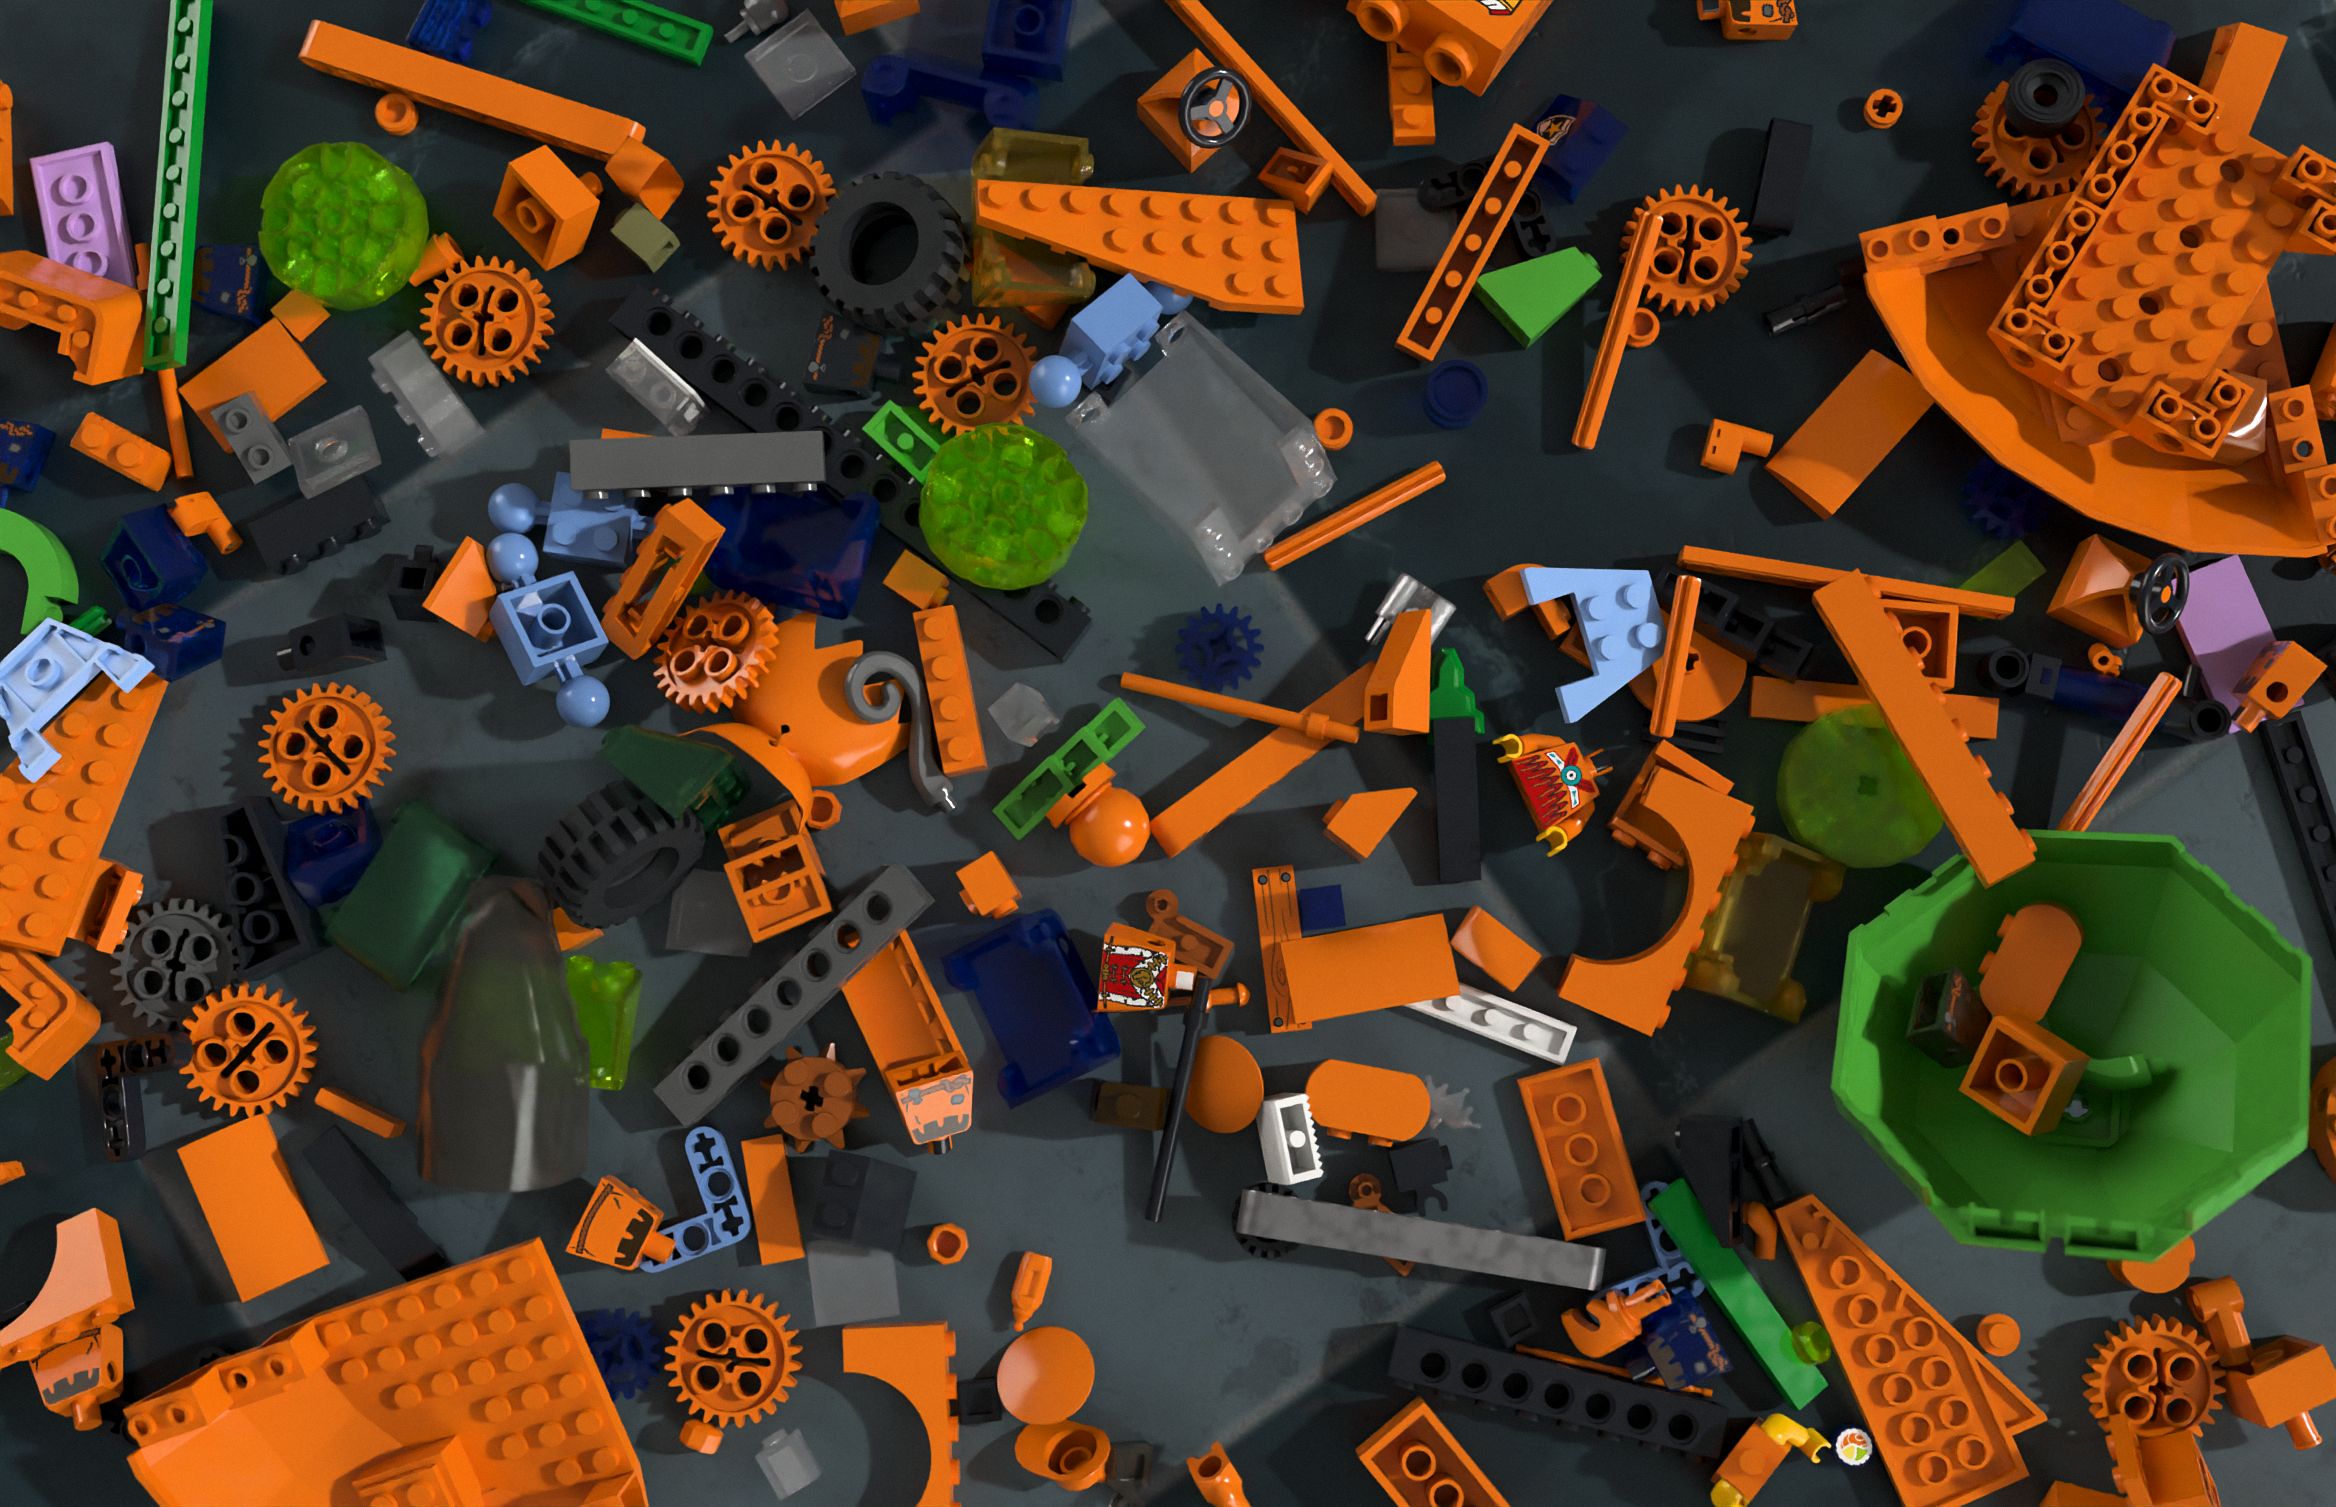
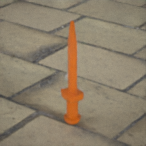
M1239 982L1236 983V987L1212 989L1209 993L1206 1010L1212 1006L1238 1003V1006L1242 1007L1249 1001L1250 991L1245 984ZM1192 996L1170 998L1165 1007L1190 1005ZM1097 1009V1010H1092L1091 1012H1128V1011H1137V1010H1100V1009Z

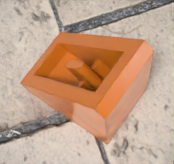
M1280 147L1257 179L1283 199L1294 201V206L1307 215L1330 185L1333 164L1323 158Z

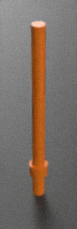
M140 243L135 245L140 275L136 276L138 290L148 296L151 244ZM174 368L158 371L176 476L179 480L191 479L194 477L175 370Z
M1124 672L1121 678V688L1305 731L1306 736L1324 740L1326 736L1356 744L1360 734V727L1330 721L1329 716L1312 712L1309 716Z

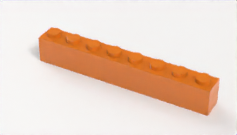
M1857 568L1813 592L1812 603L1983 887L1987 889L2032 865L2036 860L2032 854L2037 851L2036 845L2024 828L2019 831L2010 818V815L2014 814V810L2002 791L1994 792L1987 780L1992 775L1980 755L1972 756L1965 742L1969 741V737L1961 722L1957 718L1952 721L1950 720L1943 708L1947 701L1939 686L1935 682L1930 685L1928 684L1921 672L1925 665L1919 653L1913 646L1907 649L1899 635L1903 633V629L1897 617L1892 611L1885 613L1879 604L1878 599L1882 596L1871 576L1864 578Z

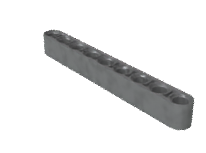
M1247 1189L1242 1190L1236 1228L1238 1233L1594 1291H1601L1606 1248Z

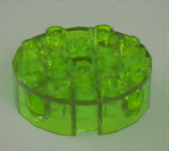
M351 141L333 144L322 142L309 145L282 164L266 187L260 206L264 210L261 222L262 231H258L259 247L273 275L295 292L319 305L345 311L378 305L402 289L421 263L429 234L426 201L412 176L366 144Z
M997 422L976 426L975 431L963 433L958 437L955 435L941 445L927 471L926 482L920 494L919 524L930 550L952 573L961 578H965L981 587L1002 590H1016L1040 584L1066 565L1088 518V488L1081 473H1077L1075 466L1066 458L1068 453L1055 440L1031 428Z
M1874 704L1847 705L1808 722L1787 744L1778 772L1777 807L1791 836L1815 858L1847 869L1890 867L1919 854L1941 830L1944 820ZM1866 779L1870 785L1867 788L1868 793L1859 794L1857 788L1861 785L1860 781Z

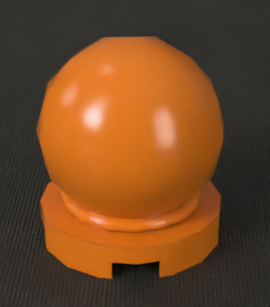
M1102 762L1081 779L1084 782L1083 786L1085 788L1073 799L1066 793L1046 813V817L1051 821L1050 824L1055 829L1063 824L1069 826L1070 841L1081 857L1094 865L1113 869L1138 858L1151 833L1149 817L1141 800L1127 789L1111 787V780L1115 777L1116 772Z

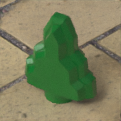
M1440 647L1430 664L1429 733H1421L1422 735H1427V746L1433 747L1432 718L1473 715L1475 717V736L1485 735L1484 714L1476 709L1474 693L1464 685V668L1455 648Z

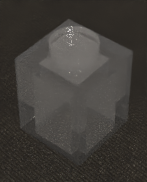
M1020 683L1013 685L987 709L1010 741L1028 747L1034 745L1060 722L1038 690Z
M781 1428L761 1441L765 1448L755 1456L780 1501L816 1480L823 1472L798 1428L788 1434L784 1428Z

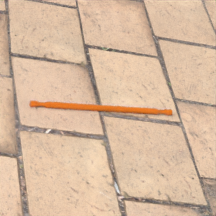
M1518 1343L1515 1344V1352L1529 1353L1536 1357L1633 1379L1628 1369L1539 1348L1533 1349ZM1650 1375L1641 1380V1382L1668 1388L1661 1377ZM1687 1383L1685 1386L1675 1388V1390L1688 1393L1694 1392L1709 1398L1713 1394L1712 1389L1697 1388Z

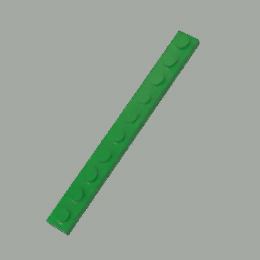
M171 0L142 359V367L153 372L186 366L213 0Z

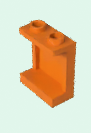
M1663 739L1654 746L1605 826L1614 831L1611 835L1614 840L1630 849H1633L1635 845L1649 853L1646 858L1648 861L1668 871L1670 867L1675 870L1683 867L1686 859H1684L1686 857L1684 849L1670 825L1659 814L1639 803L1655 765L1728 795L1734 783Z

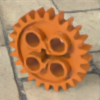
M2002 81L1995 89L1996 93L1991 92L1985 98L1984 102L1987 106H1982L1976 113V116L1981 121H1978L1972 127L1973 132L1982 135L1973 142L1972 147L1984 149V152L1976 161L1977 163L1989 162L1991 165L1986 171L1985 176L1989 177L1997 173L2000 176L1996 186L1998 189L2007 182L2012 184L2011 196L2013 197L2021 189H2025L2027 201H2031L2038 191H2040L2042 198H2048L2054 195V191L2060 195L2068 193L2070 187L2075 190L2098 153L2097 150H2100L2106 140L2097 135L2107 128V124L2095 122V118L2103 109H2090L2088 105L2095 97L2094 94L2085 96L2075 121L2063 132L2073 139L2074 146H2070L2063 141L2061 134L2040 139L2024 135L2016 130L2018 133L2017 138L2007 134L2004 125H2012L2005 113L2004 100L2010 84ZM2041 90L2033 94L2035 102L2043 103L2046 106H2051L2055 103V97L2048 91ZM2029 156L2038 158L2043 165V169L2035 168L2031 164Z
M761 140L758 141L757 152L753 154L745 145L742 147L743 159L739 160L732 154L728 156L733 166L730 170L721 166L717 168L723 181H710L712 189L718 193V195H711L706 198L708 204L716 208L707 213L710 222L718 223L712 228V231L716 238L724 237L720 244L725 251L734 248L733 256L736 261L739 262L748 255V264L752 269L757 266L760 260H763L767 272L771 271L774 261H779L782 269L787 271L788 259L794 258L796 263L802 266V253L806 251L811 256H815V253L809 249L811 236H817L819 230L814 226L819 214L823 216L829 209L826 204L833 196L838 199L836 190L828 188L833 184V180L830 174L821 175L825 168L820 160L811 164L813 157L809 150L804 151L798 157V149L795 143H791L785 152L782 150L779 140L774 141L772 150H767ZM768 172L777 174V178L772 184H759L760 177ZM750 186L770 204L775 205L779 202L784 213L802 221V225L796 226L774 207H770L767 210L761 198L744 191L743 188ZM807 194L810 196V200L805 206L794 207L791 205L792 200L797 195ZM745 204L754 206L753 212L748 217L739 218L736 216V212L741 206ZM777 226L787 228L786 234L781 239L772 240L768 238L773 228Z
M1677 184L1671 197L1662 188L1657 194V202L1647 196L1642 203L1644 210L1636 207L1631 214L1635 222L1627 221L1623 228V231L1630 236L1622 237L1619 246L1627 250L1630 249L1638 219L1642 212L1659 215L1663 222L1672 223L1677 230L1675 235H1667L1660 230L1643 285V289L1647 291L1644 303L1647 304L1654 298L1659 299V312H1662L1667 304L1673 305L1674 316H1678L1684 306H1687L1691 316H1695L1699 310V304L1707 312H1710L1715 306L1714 299L1723 305L1729 298L1727 291L1735 293L1741 286L1736 279H1744L1748 274V270L1742 265L1749 263L1752 259V254L1742 250L1751 244L1752 238L1740 237V234L1746 229L1748 224L1747 222L1735 224L1734 218L1740 210L1736 208L1727 212L1724 209L1727 197H1723L1717 203L1712 201L1713 189L1711 188L1704 197L1698 196V188L1695 184H1693L1689 193L1685 195L1680 184ZM1686 217H1691L1693 219L1692 229L1687 243V252L1691 253L1684 267L1685 284H1680L1678 282L1679 271L1684 258V249L1680 246L1687 234ZM1699 228H1711L1715 232L1717 239L1711 241L1704 239L1699 232ZM1629 251L1621 255L1620 263L1625 264ZM1654 261H1666L1670 264L1672 273H1660L1656 270ZM1698 265L1707 267L1712 274V278L1708 280L1701 279L1696 275L1694 267Z
M476 256L475 267L472 268L464 260H460V273L456 274L450 268H446L449 280L446 283L438 279L433 281L440 290L438 294H425V297L433 305L432 308L420 309V313L430 319V322L420 325V329L425 334L432 336L428 337L423 343L429 350H435L431 358L436 363L445 362L442 369L447 374L452 375L457 371L456 378L462 383H466L472 375V381L477 387H482L486 377L494 387H498L500 376L503 375L512 384L514 383L513 371L519 369L527 376L529 371L525 363L530 360L540 364L541 361L535 354V351L537 349L549 350L550 348L542 340V335L554 334V330L544 323L555 318L550 309L543 308L551 300L545 293H539L543 288L542 284L537 279L530 281L532 274L526 268L518 272V266L512 260H509L503 267L502 261L497 256H493L489 266H487L481 256ZM495 288L491 295V298H489L490 289ZM472 292H478V299L474 305L463 307L465 297ZM517 297L518 304L516 308L510 312H503L504 303L510 298ZM490 315L494 318L493 322L489 321ZM482 321L486 322L484 328L481 326ZM465 331H472L471 340L466 345L457 346L458 336ZM505 336L512 337L511 345L506 350L496 351V345L501 338ZM485 345V354L483 356H480L479 353L482 351Z
M979 313L976 324H970L966 314L962 315V326L958 328L950 320L946 321L949 332L944 335L936 329L933 330L937 343L933 345L923 342L922 346L928 357L915 358L916 364L924 369V371L912 373L915 382L924 384L913 390L916 398H927L919 405L921 412L928 413L934 411L928 419L930 425L933 427L944 422L941 429L942 435L946 437L953 430H956L958 443H962L966 435L969 434L974 445L978 446L981 435H987L989 442L993 445L996 440L995 433L999 431L1007 439H1010L1009 426L1013 424L1023 430L1024 424L1021 415L1034 417L1035 412L1029 405V402L1039 403L1033 397L1029 387L1030 372L1038 362L1030 361L1038 354L1036 346L1024 348L1028 342L1027 334L1023 333L1014 337L1016 328L1012 322L1004 330L1001 329L999 316H995L990 325L985 323L983 313ZM990 345L997 348L998 353L992 360L984 361L977 357L979 349ZM1003 363H1011L1009 368L999 369ZM949 364H957L962 367L960 375L954 379L942 377L941 371ZM979 373L984 378L985 384L983 386H978L976 382H973L972 376ZM1004 380H1011L1017 386L1011 395L1001 396L995 392L997 384ZM959 390L953 397L949 398L946 396L949 391ZM966 399H976L981 403L980 408L974 414H964L959 410L961 403Z
M733 589L728 591L725 598L716 591L712 602H708L703 596L700 597L697 609L687 605V616L684 619L677 616L673 618L677 627L674 630H664L663 633L669 638L668 642L657 644V648L663 653V655L653 659V662L659 667L653 673L654 677L660 681L657 686L675 706H680L686 712L694 709L699 715H702L706 707H708L713 713H717L720 702L731 708L734 696L738 694L742 699H746L745 688L748 685L758 688L759 683L756 680V676L770 672L764 666L765 661L776 659V655L770 650V648L779 644V640L773 635L779 630L778 626L772 621L774 616L756 597L751 598L745 591L738 596Z
M330 682L326 692L322 686L314 683L312 695L310 696L302 689H297L298 701L295 703L287 698H283L282 701L287 710L284 713L275 710L270 712L277 720L275 726L263 725L262 729L271 734L269 740L258 742L259 746L269 751V754L260 757L258 761L265 766H271L263 774V777L270 782L276 781L271 790L278 795L285 793L283 801L291 806L298 802V809L308 813L314 807V811L320 815H325L328 805L333 812L342 814L343 802H346L354 809L358 808L357 796L360 794L371 800L373 796L368 787L371 784L380 787L384 786L383 781L378 777L379 772H392V768L384 763V758L396 756V752L386 746V743L396 739V735L390 731H383L392 722L385 715L378 716L383 710L382 706L376 702L369 704L371 697L363 691L356 696V689L348 684L341 692L340 686L334 682ZM333 712H337V722L332 727L325 729L324 722L326 717ZM306 722H310L315 732L330 742L328 744L329 748L351 770L349 775L345 776L339 764L325 755L327 753L326 749L305 729L304 725ZM300 739H305L306 745L304 750L300 754L293 756V745ZM362 741V752L359 756L350 759V748L355 743ZM330 768V779L327 783L318 786V775L321 771Z
M247 981L240 985L238 994H236L232 986L228 984L222 989V998L212 991L206 996L208 1006L198 1002L192 1008L197 1017L188 1016L182 1024L191 1030L185 1031V1033L188 1034L192 1041L193 1056L188 1066L180 1069L179 1073L193 1074L194 1078L187 1085L188 1089L198 1086L204 1089L198 1099L200 1102L212 1096L216 1098L213 1110L217 1111L224 1103L230 1104V1116H235L241 1107H245L246 1113L250 1118L254 1116L259 1105L265 1114L268 1115L274 1109V1101L284 1108L290 1101L288 1093L298 1097L303 1091L299 1082L308 1083L313 1076L305 1068L315 1067L318 1063V1059L308 1053L315 1051L319 1047V1042L307 1040V1037L316 1030V1026H303L302 1021L309 1012L306 1010L295 1014L292 1009L296 1005V998L289 1000L285 1004L280 1001L283 989L279 988L272 996L266 995V983H261L255 993H251ZM237 1013L250 1014L255 1020V1028H243L237 1021ZM272 1022L274 1029L229 1076H223V1069L267 1023ZM280 1040L287 1046L288 1055L277 1056L270 1050L269 1041ZM218 1043L226 1049L227 1058L217 1059L213 1057L208 1049L209 1044ZM249 1070L254 1072L259 1078V1085L249 1086L244 1083L241 1078V1071Z
M726 1288L722 1292L720 1302L713 1292L706 1295L707 1308L702 1303L695 1301L691 1304L695 1316L693 1317L686 1313L681 1314L678 1319L685 1328H674L669 1333L678 1340V1344L669 1345L665 1348V1352L676 1357L674 1361L666 1364L664 1368L669 1371H677L678 1376L671 1380L668 1385L669 1387L682 1386L683 1391L676 1400L681 1402L690 1398L693 1401L688 1412L690 1415L700 1408L705 1410L703 1423L707 1424L714 1415H719L720 1428H724L731 1417H734L737 1427L742 1428L745 1425L747 1414H749L755 1424L759 1423L762 1420L761 1408L770 1415L774 1414L777 1408L773 1398L785 1403L789 1395L782 1387H795L798 1383L789 1372L800 1370L803 1365L792 1359V1355L803 1350V1346L790 1343V1339L799 1330L785 1329L784 1324L791 1315L788 1313L778 1318L775 1315L779 1305L777 1301L767 1308L762 1306L764 1301V1293L762 1292L753 1301H749L747 1288L740 1290L737 1299H734L731 1289ZM710 1323L720 1324L724 1328L726 1338L723 1344H715L709 1340L707 1328ZM751 1329H760L766 1334L768 1343L764 1350L754 1349L750 1345L748 1334ZM735 1348L736 1356L767 1358L771 1363L769 1366H764L756 1362L744 1360L735 1367H732V1360L729 1358L700 1357L697 1351L703 1349L711 1353L724 1355ZM709 1365L718 1371L720 1380L717 1386H709L702 1381L701 1369L703 1366ZM752 1371L760 1377V1391L751 1392L744 1388L742 1384L744 1372Z
M2153 1314L2150 1325L2140 1315H2136L2134 1328H2131L2122 1320L2119 1321L2121 1334L2117 1336L2106 1330L2104 1333L2109 1341L2107 1346L2099 1343L2093 1344V1347L2100 1353L2099 1358H2086L2085 1360L2094 1369V1373L2082 1375V1379L2088 1385L2093 1386V1388L2084 1391L2083 1396L2089 1402L2094 1403L2088 1410L2095 1418H2100L2097 1424L2105 1432L2111 1431L2108 1416L2126 1412L2139 1441L2189 1429L2195 1435L2202 1437L2203 1433L2199 1427L2201 1421L2208 1424L2215 1423L2208 1414L2209 1409H2222L2223 1407L2214 1399V1394L2226 1392V1388L2215 1381V1379L2224 1376L2225 1371L2218 1365H2214L2220 1359V1356L2212 1349H2208L2211 1344L2209 1340L2202 1335L2197 1336L2198 1331L2189 1324L2182 1327V1323L2174 1317H2170L2165 1324V1320L2158 1314ZM2155 1348H2158L2157 1351L2155 1352L2154 1357H2153V1351H2154V1349H2155ZM2141 1354L2139 1364L2132 1369H2128L2129 1360L2135 1355ZM2178 1357H2183L2182 1365L2175 1371H2170L2171 1363ZM2133 1396H2138L2135 1406L2124 1410L2126 1401ZM2180 1398L2178 1407L2171 1412H2167L2168 1404L2172 1400Z

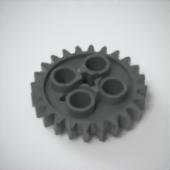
M181 898L170 899L168 907L164 902L153 903L154 914L149 910H139L138 916L141 924L135 921H127L128 930L131 932V935L125 936L121 943L124 946L123 951L113 952L110 955L121 961V966L111 969L110 974L122 976L123 981L116 984L113 990L127 991L128 995L120 1004L122 1006L137 1005L132 1014L133 1018H142L149 1014L147 1027H156L162 1021L163 1032L174 1031L177 1024L179 1030L185 1032L191 1030L182 1024L188 1016L197 1017L192 1008L198 1002L208 1006L206 996L213 991L222 998V989L230 984L235 993L238 994L240 986L236 984L238 981L236 967H240L237 947H232L230 930H234L233 925L224 926L229 914L221 912L213 917L214 904L212 903L204 904L199 909L198 899H188L185 905H183ZM185 929H188L190 932L187 938L184 934ZM162 931L168 933L170 937V946L166 952H163L158 946V937ZM204 937L210 941L212 951L207 959H204L198 951V945ZM177 959L186 964L185 971L175 966ZM155 971L163 979V986L158 993L150 985V978ZM196 978L204 986V993L199 1000L191 993V984ZM174 992L177 996V1000L175 1002L172 1000V994Z

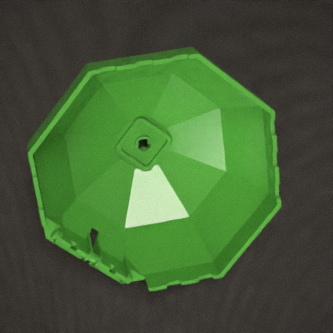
M2025 829L2036 845L2037 851L2032 853L2036 860L2032 865L1987 889L1983 887L1964 853L1961 856L1957 853L1931 872L1932 877L1913 891L1909 888L1886 905L1882 914L1865 926L1860 924L1849 933L1831 1090L1837 1110L1959 1244L2045 1253L2051 1238L2058 1237L2064 1238V1255L2152 1264L2307 1148L2312 958L2301 948L2293 947L2277 932V927L2256 908L2252 905L2248 907L2230 891V885L2206 864L2202 866L2185 850V845L2176 837L2160 834ZM2052 900L2069 907L2079 917L2084 928L2085 939L2046 1014L2035 1023L2090 1057L2110 1059L2142 1052L2145 1059L2161 1056L2165 1063L2166 1073L2151 1076L2152 1085L2131 1090L2102 1089L2079 1081L2066 1108L2072 1107L2073 1101H2080L2082 1108L2088 1109L2087 1113L2081 1114L2080 1117H2072L2070 1113L2064 1111L2055 1131L2028 1136L2005 1120L1988 1114L1976 1101L1958 1089L1976 1054L1972 1051V1045L1978 1047L1972 1040L1973 1028L1975 1027L1980 1031V1027L1975 1022L1978 1011L1985 1016L1980 1008L1984 1003L1981 999L1979 986L1984 975L1978 973L1979 967L1989 950L1997 953L2003 939L1996 936L2007 913L2015 916L2021 907L2030 902ZM1957 972V976L1960 973L1963 977L1962 982L1966 983L1969 987L1962 984V997L1956 999L1953 1018L1957 1019L1956 1036L1954 1035L1948 1063L1943 1065L1936 1060V1054L1942 1056L1936 1049L1938 1036L1945 1040L1940 1032L1942 1021L1946 1023L1944 1015L1950 1008L1952 997L1950 989L1955 987L1954 974ZM1926 985L1929 991L1919 1010L1915 1035L1919 1044L1916 1040L1914 1044L1910 1041L1914 1009L1921 990ZM1967 990L1973 997V1002L1970 1006L1967 1005L1964 999ZM1989 1012L1992 1021V1018L1995 1016ZM1923 1038H1924V1039L1927 1040V1041H1924V1042L1922 1043V1041H1920L1919 1039H1922V1040H1923Z

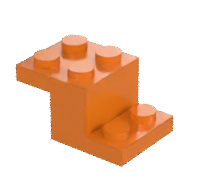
M795 799L718 829L730 861L724 864V868L754 943L761 942L834 912L821 879L826 874L806 823L797 835L801 814Z
M99 855L67 937L83 941L98 951L113 954L116 944L120 945L127 934L128 922L126 918L131 905L135 906L141 898L143 892V882L141 880L143 875L120 861Z
M2126 1412L2108 1416L2112 1434L2105 1436L2112 1460L2118 1461V1467L2112 1468V1474L2119 1493L2128 1494L2125 1497L2127 1507H2221L2216 1485L2191 1429L2139 1441Z

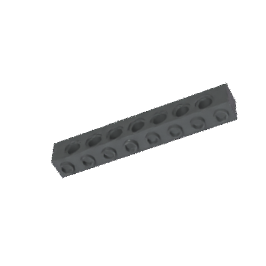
M885 863L876 869L868 878V881L871 883L869 887L860 895L856 891L843 900L838 906L841 913L830 923L824 920L808 934L811 941L801 951L794 948L778 962L781 969L771 979L765 976L750 988L748 993L751 995V998L741 1007L735 1004L718 1019L722 1025L711 1035L709 1032L702 1034L689 1046L692 1053L682 1063L678 1059L660 1073L659 1076L663 1081L653 1091L684 1127L699 1123L936 901L903 863L892 864L891 866ZM879 896L884 897L889 903V913L884 919L879 918L874 912V902ZM849 924L853 925L859 933L858 943L854 947L849 946L844 939V931ZM818 953L824 954L829 962V968L825 975L818 973L814 966V959ZM788 981L793 982L799 990V996L795 1003L790 1002L784 993L785 985ZM759 1009L763 1010L769 1019V1024L765 1031L758 1028L755 1023V1014ZM729 1037L733 1038L739 1046V1053L736 1058L730 1057L726 1052L725 1044ZM699 1065L708 1071L709 1081L706 1086L700 1084L696 1078V1070Z

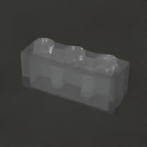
M408 330L368 358L376 369L371 376L384 393L387 394L391 391L399 401V403L394 405L395 410L407 425L410 426L414 423L422 433L417 437V440L431 458L438 455L449 463L488 436L420 340Z

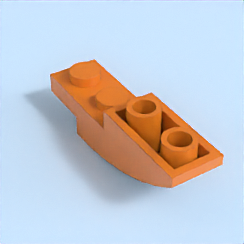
M1394 40L1388 41L1390 120H1392L1394 146L1434 145L1435 123L1431 73L1428 71L1424 60Z

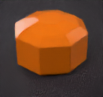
M816 789L813 791V805L806 823L811 828L828 830L840 821L842 805L834 793Z
M952 1222L936 1226L926 1241L930 1257L942 1265L959 1262L969 1247L966 1231Z
M693 1418L685 1422L679 1439L687 1447L702 1453L713 1454L718 1450L724 1434L711 1422L706 1424L701 1419Z

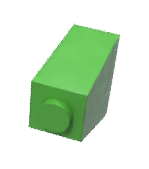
M1574 246L1483 274L1475 281L1471 292L1526 350L1596 288L1602 275L1599 272L1600 267L1596 260L1586 252L1581 253Z

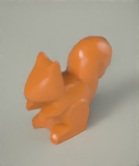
M1214 1442L1211 1445L1210 1453L1200 1459L1192 1456L1187 1459L1186 1462L1191 1475L1208 1503L1215 1507H1251L1243 1494L1242 1479L1219 1442Z

